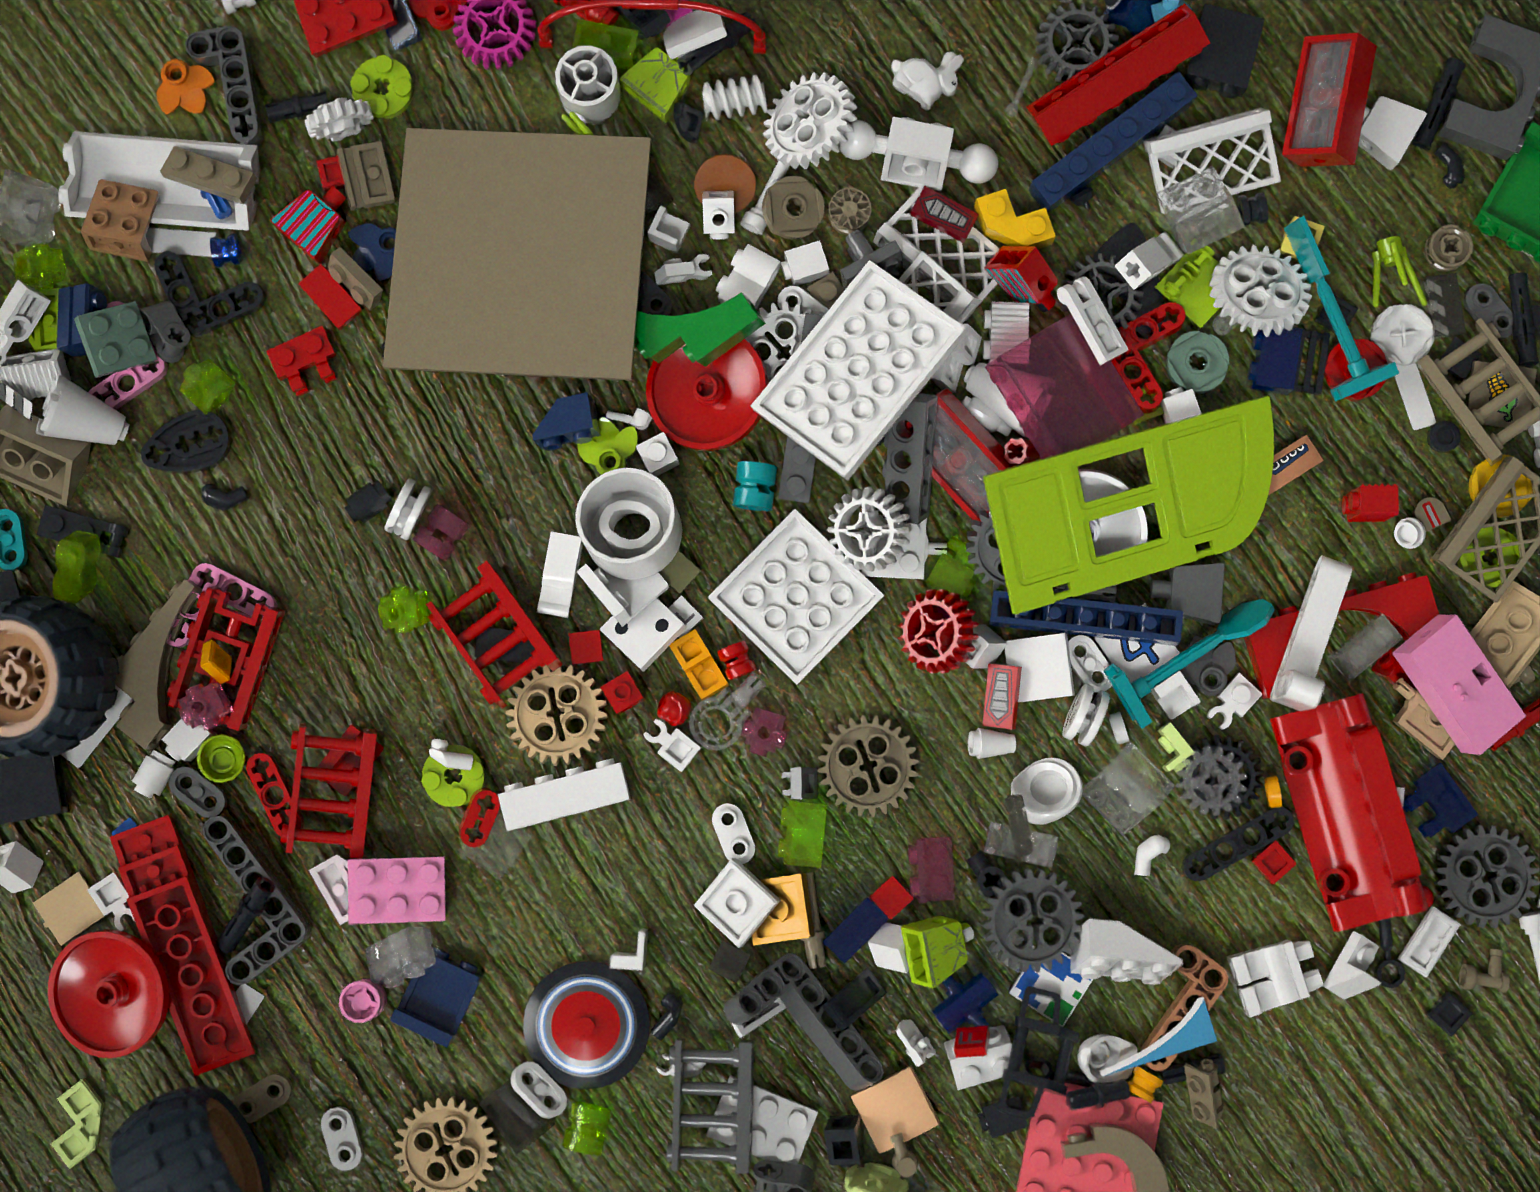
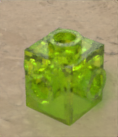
M39 243L28 246L13 254L16 282L20 280L27 285H33L36 290L53 289L54 284L65 279L66 263L63 260L62 249L49 248V244Z
M209 358L198 365L193 363L183 373L185 379L179 391L206 415L226 403L236 383Z
M408 586L394 587L390 589L391 593L380 598L378 614L383 622V629L395 628L396 633H406L414 631L415 627H420L430 621L427 617L430 615L429 608L426 606L428 603L427 590L410 591Z

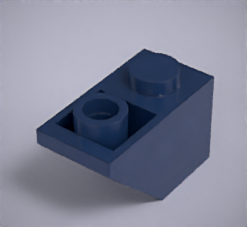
M588 392L557 399L532 434L533 441L541 449L551 451L560 449L562 444L570 442L576 444L588 443L592 441L593 437L601 436L595 400Z

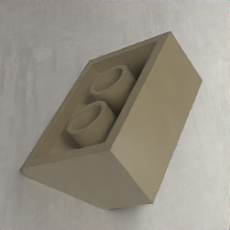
M6 404L0 410V478L63 506H67L87 467L91 442L36 434L39 417L32 415L31 421Z

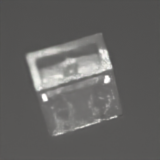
M1213 166L1156 193L1179 249L1187 254L1245 227L1234 199Z
M1130 741L1083 786L1082 796L1124 836L1160 806L1175 785Z

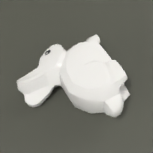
M947 52L939 68L933 67L926 59L912 58L904 62L894 60L891 64V69L894 73L892 85L901 93L908 94L919 102L924 110H930L934 101L939 99L942 93L946 96H953L957 90L955 72L960 68L964 59L961 55H955L954 52Z

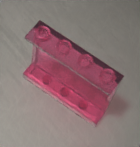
M1071 313L985 366L990 379L998 387L1006 400L1008 408L1014 413L1025 435L1031 440L1039 453L1040 459L1100 443L1144 415L1112 362L1108 361L1102 365L1098 363Z

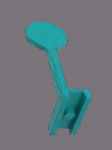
M1264 599L1241 603L1223 615L1215 633L1201 639L1145 677L1140 676L1130 682L1125 672L1114 663L1103 669L1130 719L1132 721L1136 719L1140 728L1143 729L1152 723V720L1140 700L1141 698L1149 694L1152 688L1214 649L1223 640L1250 636L1268 624L1275 609L1272 604Z

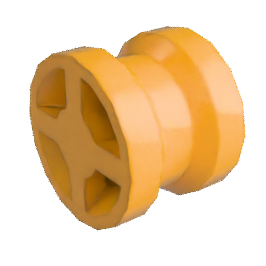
M1135 1066L1133 1070L1134 1077L1131 1081L1127 1082L1129 1091L1152 1104L1154 1091L1156 1088L1161 1087L1164 1081L1139 1066Z

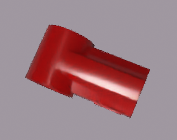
M1034 437L1030 440L1011 438L1004 445V459L1013 466L1054 456L1039 437Z

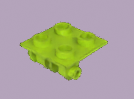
M1196 242L1155 288L1170 302L1180 304L1184 308L1186 316L1201 329L1219 309L1213 307L1216 298L1210 297L1212 287L1209 286L1216 265H1219V262L1212 257L1215 252L1209 246L1202 248Z

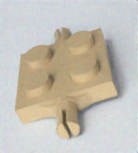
M1402 678L1396 681L1397 684L1393 685V689L1403 695L1406 700L1392 721L1436 758L1444 760L1452 747L1455 746V743L1417 688L1411 687Z

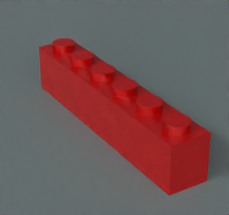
M1184 3L1026 106L1040 132L1052 147L1056 143L1067 140L1073 132L1082 126L1092 124L1105 111L1118 107L1125 98L1133 93L1146 89L1150 82L1159 76L1172 72L1182 61L1201 53L1203 48L1210 44V41L1196 14Z

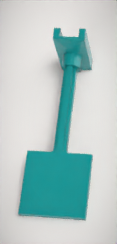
M1302 216L1286 226L1284 230L1302 271L1308 275L1306 280L1308 284L1316 283L1320 300L1349 363L1347 367L1352 377L1330 390L1334 401L1346 398L1400 374L1395 362L1369 369L1365 358L1362 359L1331 287L1324 279V276L1328 275L1329 271L1305 217Z

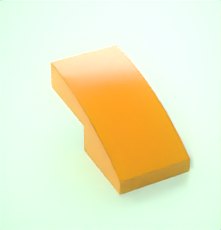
M696 629L669 645L702 701L729 686Z

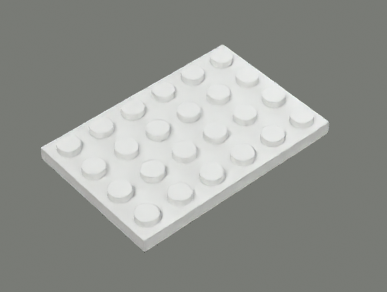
M869 260L752 403L751 408L848 480L968 331L966 327Z

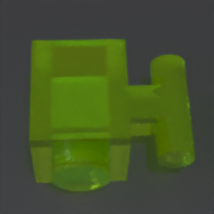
M952 536L946 547L957 552L954 559L942 553L925 583L937 590L947 589L949 593L956 592L960 594V597L961 595L968 597L976 583L975 580L971 579L974 571L965 566L971 553L966 552V543Z

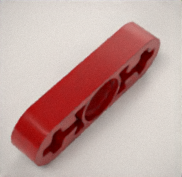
M257 753L249 758L246 770L275 832L281 836V825L285 822L282 813H278L275 816L273 811L286 807L288 803L291 805L292 794L276 760L269 754ZM259 759L262 762L269 763L266 773L269 778L276 776L277 781L268 782L261 787L260 782H265L266 779L262 773L255 772ZM274 786L281 788L284 793L283 800L277 805L271 804L267 799L268 790ZM290 809L284 810L289 818ZM297 810L295 828L303 829L304 819L300 810Z

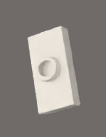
M1431 906L1398 957V960L1422 976L1427 977L1461 924Z

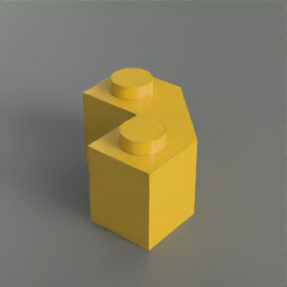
M1006 189L976 199L974 210L979 214L978 221L985 237L994 241L997 240L1007 246H1035L1037 249L1052 245L1056 235L1046 207L1016 217Z

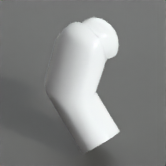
M1153 835L1138 846L1134 875L1150 876L1152 859L1161 853L1166 854L1170 849V841L1166 837Z

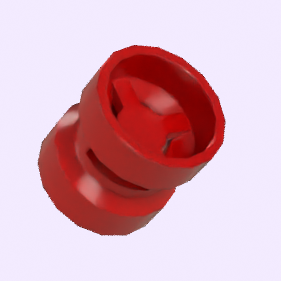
M745 640L717 651L720 661L725 662L727 667L725 673L729 681L757 670L754 660L749 659L747 654L749 648Z

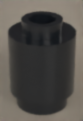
M377 480L373 484L371 482L367 483L347 497L348 505L344 508L354 522L361 520L365 524L388 507L387 504L392 501V498L380 481Z

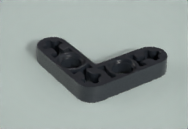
M163 252L155 260V271L167 299L175 306L180 319L192 337L202 336L260 310L265 304V292L254 282L242 283L201 301L185 263L174 252ZM171 260L173 263H177L173 270L179 278L178 280H173L171 274L163 270L167 267L166 261ZM182 286L188 287L190 290L188 300L177 302L174 299L176 289ZM248 290L258 293L254 297L255 302L253 304H250L247 300L238 303L242 308L241 310L237 309V305L231 299L233 296L238 301L245 299ZM222 301L228 302L230 304L229 314L222 318L217 317L214 312L215 306ZM206 308L209 316L213 319L211 323L206 318L198 321V328L196 329L187 326L191 322L190 316L194 315L197 318L206 316L203 312Z

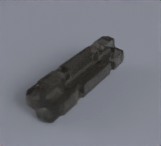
M1021 794L1009 795L1005 798L1006 811L1010 812V815L1007 816L1012 840L1016 841L1013 844L1014 851L1017 856H1028L1033 852L1032 840L1028 839L1030 830L1025 810H1022L1025 807L1024 799Z

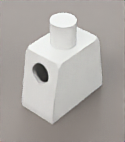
M1380 96L1371 109L1365 107L1358 145L1392 171L1401 160L1427 113Z

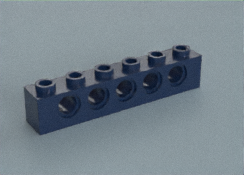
M994 590L989 626L1177 646L1181 642L1183 611L1066 598L1056 601V603L1015 615L1012 613L1008 592Z

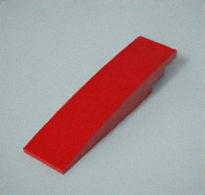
M165 815L110 836L109 838L120 864L118 870L129 896L127 902L142 941L156 954L166 973L169 986L168 1008L194 1076L255 1054L233 983L226 975V962L222 951L216 945L217 937L172 815Z

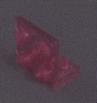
M952 837L913 839V845H908L909 864L915 865V877H910V895L916 897V902L918 903L955 900Z

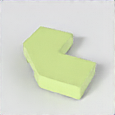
M86 1078L81 1079L57 1098L75 1122L73 1127L51 1143L69 1169L96 1150L99 1143L104 1102Z

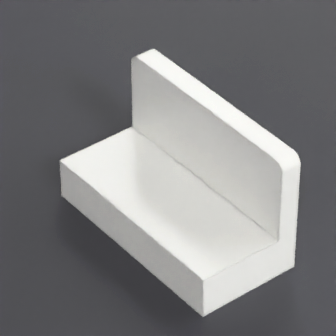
M642 928L638 932L637 953L614 952L611 955L610 968L643 970L646 967L648 929Z

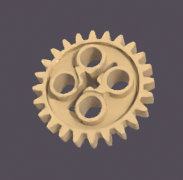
M545 665L541 675L535 669L532 671L533 679L531 681L525 677L522 678V682L525 685L523 689L513 687L518 697L508 698L507 701L515 707L505 711V714L514 718V720L506 725L509 729H517L512 734L511 739L513 741L522 739L518 746L521 751L530 747L528 753L530 759H533L539 753L541 764H544L548 757H551L553 765L557 766L559 757H563L566 764L569 765L571 761L570 755L574 754L579 760H582L580 750L584 748L591 753L593 750L589 744L590 741L601 742L595 733L596 731H606V727L599 723V720L607 719L608 714L601 712L599 709L605 707L607 702L605 700H597L603 692L601 688L591 690L595 680L591 678L584 682L586 673L583 670L575 676L572 665L567 668L566 672L562 671V667L551 672L548 666ZM550 688H554L557 707L561 712H565V714L560 715L565 735L564 741L559 739L556 721L553 717H549L554 714L549 695ZM570 688L576 690L577 696L573 702L564 703L561 701V694L564 690ZM536 696H543L546 698L545 707L539 711L532 710L530 705L532 699ZM577 718L583 720L584 726L579 733L572 734L568 732V724L571 720ZM543 726H550L553 729V735L547 741H540L537 738L538 730Z
M439 1096L435 1107L429 1100H426L424 1102L425 1111L417 1106L413 1109L416 1119L410 1116H406L403 1119L409 1127L397 1130L404 1139L394 1142L395 1146L402 1148V1152L397 1153L394 1159L404 1161V1164L397 1170L398 1172L408 1171L409 1175L405 1178L404 1183L414 1180L416 1184L413 1192H417L422 1187L426 1189L425 1192H468V1186L472 1190L477 1191L480 1187L476 1179L484 1182L488 1180L489 1177L483 1170H493L495 1168V1165L488 1161V1159L498 1156L497 1151L490 1149V1146L496 1144L498 1139L489 1138L488 1136L495 1129L494 1126H484L483 1123L487 1120L488 1115H483L480 1118L476 1116L479 1109L478 1105L469 1111L467 1109V1099L457 1106L455 1096L450 1097L448 1104H445L442 1096ZM454 1119L461 1123L463 1130L460 1135L455 1136L449 1133L447 1130V1122ZM435 1122L440 1126L444 1143L453 1146V1150L449 1154L459 1171L458 1175H454L448 1154L439 1151L443 1141L434 1128ZM425 1132L431 1135L433 1138V1146L431 1148L420 1146L418 1143V1135ZM468 1149L473 1152L475 1162L472 1165H465L461 1162L459 1158L461 1150ZM431 1163H441L445 1167V1176L442 1178L433 1176L430 1171Z

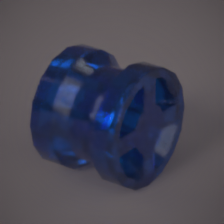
M229 234L224 239L218 237L210 238V251L216 268L223 267L226 263L234 265L242 263L241 248L236 234Z

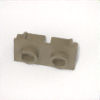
M1211 1059L1202 1060L1201 1065L1197 1068L1185 1064L1193 1119L1216 1129L1219 1128L1218 1119L1221 1118L1224 1112V1106L1222 1105L1220 1089L1215 1087L1219 1084L1217 1065Z

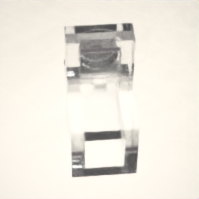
M990 822L984 853L1052 868L1059 837Z

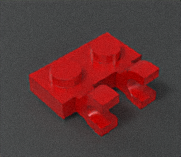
M323 326L266 351L277 378L280 381L288 378L292 391L298 397L309 392L300 372L316 365L321 379L326 384L337 380L328 360L337 355Z

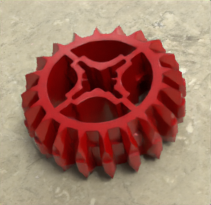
M929 589L926 593L915 595L916 601L907 602L910 611L900 613L905 618V622L897 625L903 629V635H900L898 639L905 641L901 651L910 653L907 661L917 663V668L927 670L929 673H949L951 670L961 668V662L970 660L967 652H974L976 650L972 640H977L979 636L973 634V628L980 624L971 620L976 612L972 609H967L969 601L960 599V594L950 592L947 589H939L938 591L936 589ZM940 606L946 610L950 618H945L942 613L938 612L936 607ZM932 644L934 650H938L940 656L933 654L926 645Z

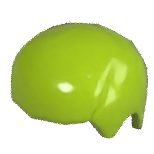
M225 734L209 737L201 744L197 753V764L202 774L208 780L218 783L234 780L243 771L246 760L245 752L240 742L236 738Z

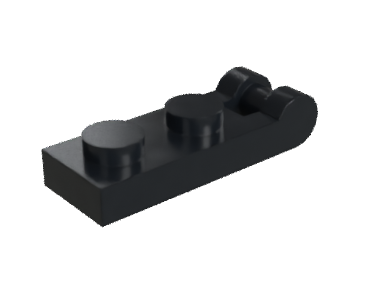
M45 505L36 535L121 558L123 549L120 547L123 537L127 538L129 528ZM105 532L111 533L108 545L102 543Z

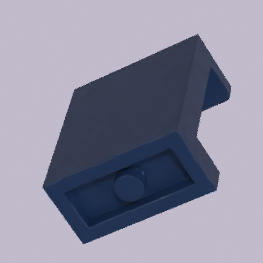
M433 947L431 951L428 949L422 951L420 962L390 1021L444 1047H449L456 1036L483 975L477 973L479 969L477 966L461 960L460 964L448 959L449 953Z

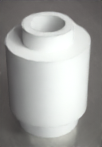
M153 750L150 756L146 755L132 780L133 783L137 784L134 790L150 799L153 794L160 796L171 774L174 772L172 767L176 761Z

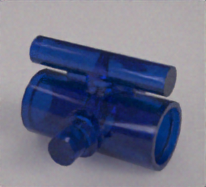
M980 971L964 985L961 982L957 983L952 975L945 979L942 984L947 989L946 995L948 997L931 1011L948 1034L952 1033L966 1021L969 1024L973 1023L975 1027L989 1026V1023L982 1015L984 1013L982 1008L998 997L999 994Z

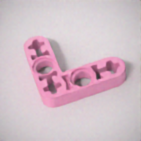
M113 301L107 305V308L122 305L124 303L120 301ZM153 347L157 358L155 362L159 361L156 365L158 370L155 373L150 370L146 371L149 364L116 372L97 384L88 393L95 397L99 394L106 397L112 393L108 389V387L112 386L113 390L120 395V398L117 399L111 395L105 400V403L117 410L161 380L168 371V363L157 355ZM126 375L133 376L135 380L134 388L128 392L121 391L119 387L120 379Z
M211 564L198 565L188 579L201 587L203 579L200 578V574L202 572L208 573L209 570H212L211 576L214 578L212 584L207 582L202 591H206L207 587L214 586L227 591L229 585L233 583L240 584L243 590L242 596L234 601L229 599L228 605L250 616L253 614L255 605L249 602L246 603V608L242 607V605L248 600L251 589L254 593L250 597L259 601L266 597V604L269 607H277V602L271 594ZM180 611L183 617L195 621L199 613L198 611L195 614L186 613V615H183ZM176 619L173 625L174 628L178 625L180 619ZM185 622L182 627V632L185 633L183 639L177 638L174 642L170 640L172 636L170 633L167 643L174 647L188 645L190 639L187 638V632L190 624Z

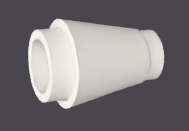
M982 728L969 732L968 751L970 756L982 759L1015 752L1016 738L1014 734Z

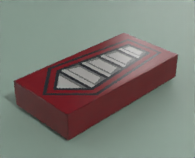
M924 186L909 214L962 243L967 239L979 216L978 213Z

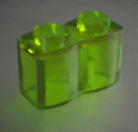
M75 530L58 543L55 553L58 570L54 575L52 583L55 599L78 603L94 590L97 582V570L94 563L97 561L100 553V541L97 534Z

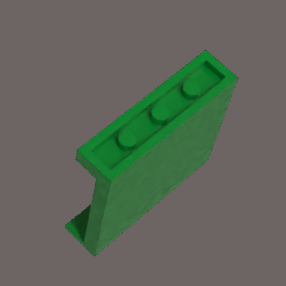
M1532 121L1523 134L1525 141L1520 152L1514 153L1510 157L1472 224L1478 226V229L1485 235L1496 236L1504 240L1511 249L1528 253L1540 264V125Z

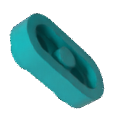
M1 509L0 568L6 571H18L25 566L28 559L24 522L18 513L9 509ZM11 520L13 524L12 529L5 531L4 524ZM11 551H15L17 557L14 561L10 562L8 555Z

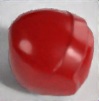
M670 691L661 698L657 707V716L671 726L681 725L689 717L692 707L691 702L683 694Z

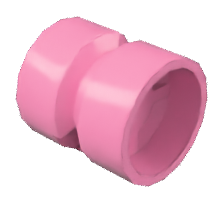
M361 979L348 984L342 990L339 997L341 1013L354 1023H363L377 1017L383 1012L387 1004V994L384 987L373 979Z

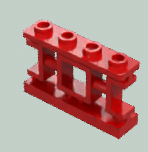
M215 586L207 587L206 591L201 592L197 601V608L200 609L196 621L193 620L188 628L187 638L190 640L187 649L183 650L179 656L177 667L180 670L177 679L171 682L167 692V697L170 698L168 706L178 707L188 712L193 710L196 699L221 707L217 723L226 724L228 728L240 731L247 728L285 610L269 607L263 603H256L253 614L250 616L227 608L231 592L223 591ZM213 612L230 617L225 633L215 629L208 630ZM242 622L253 626H260L255 643L238 638ZM217 639L241 648L233 674L230 675V680L226 682L235 686L240 685L235 703L218 697L222 684L200 667L203 644L210 640L215 642ZM194 671L211 677L206 692L195 688L188 689Z

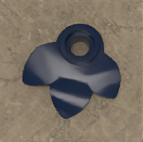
M369 223L359 225L349 231V237L359 246L352 259L365 272L374 270L380 281L390 278L392 276L395 246L388 249L385 247V243L389 239L395 240L396 229L388 227L381 230L376 225Z

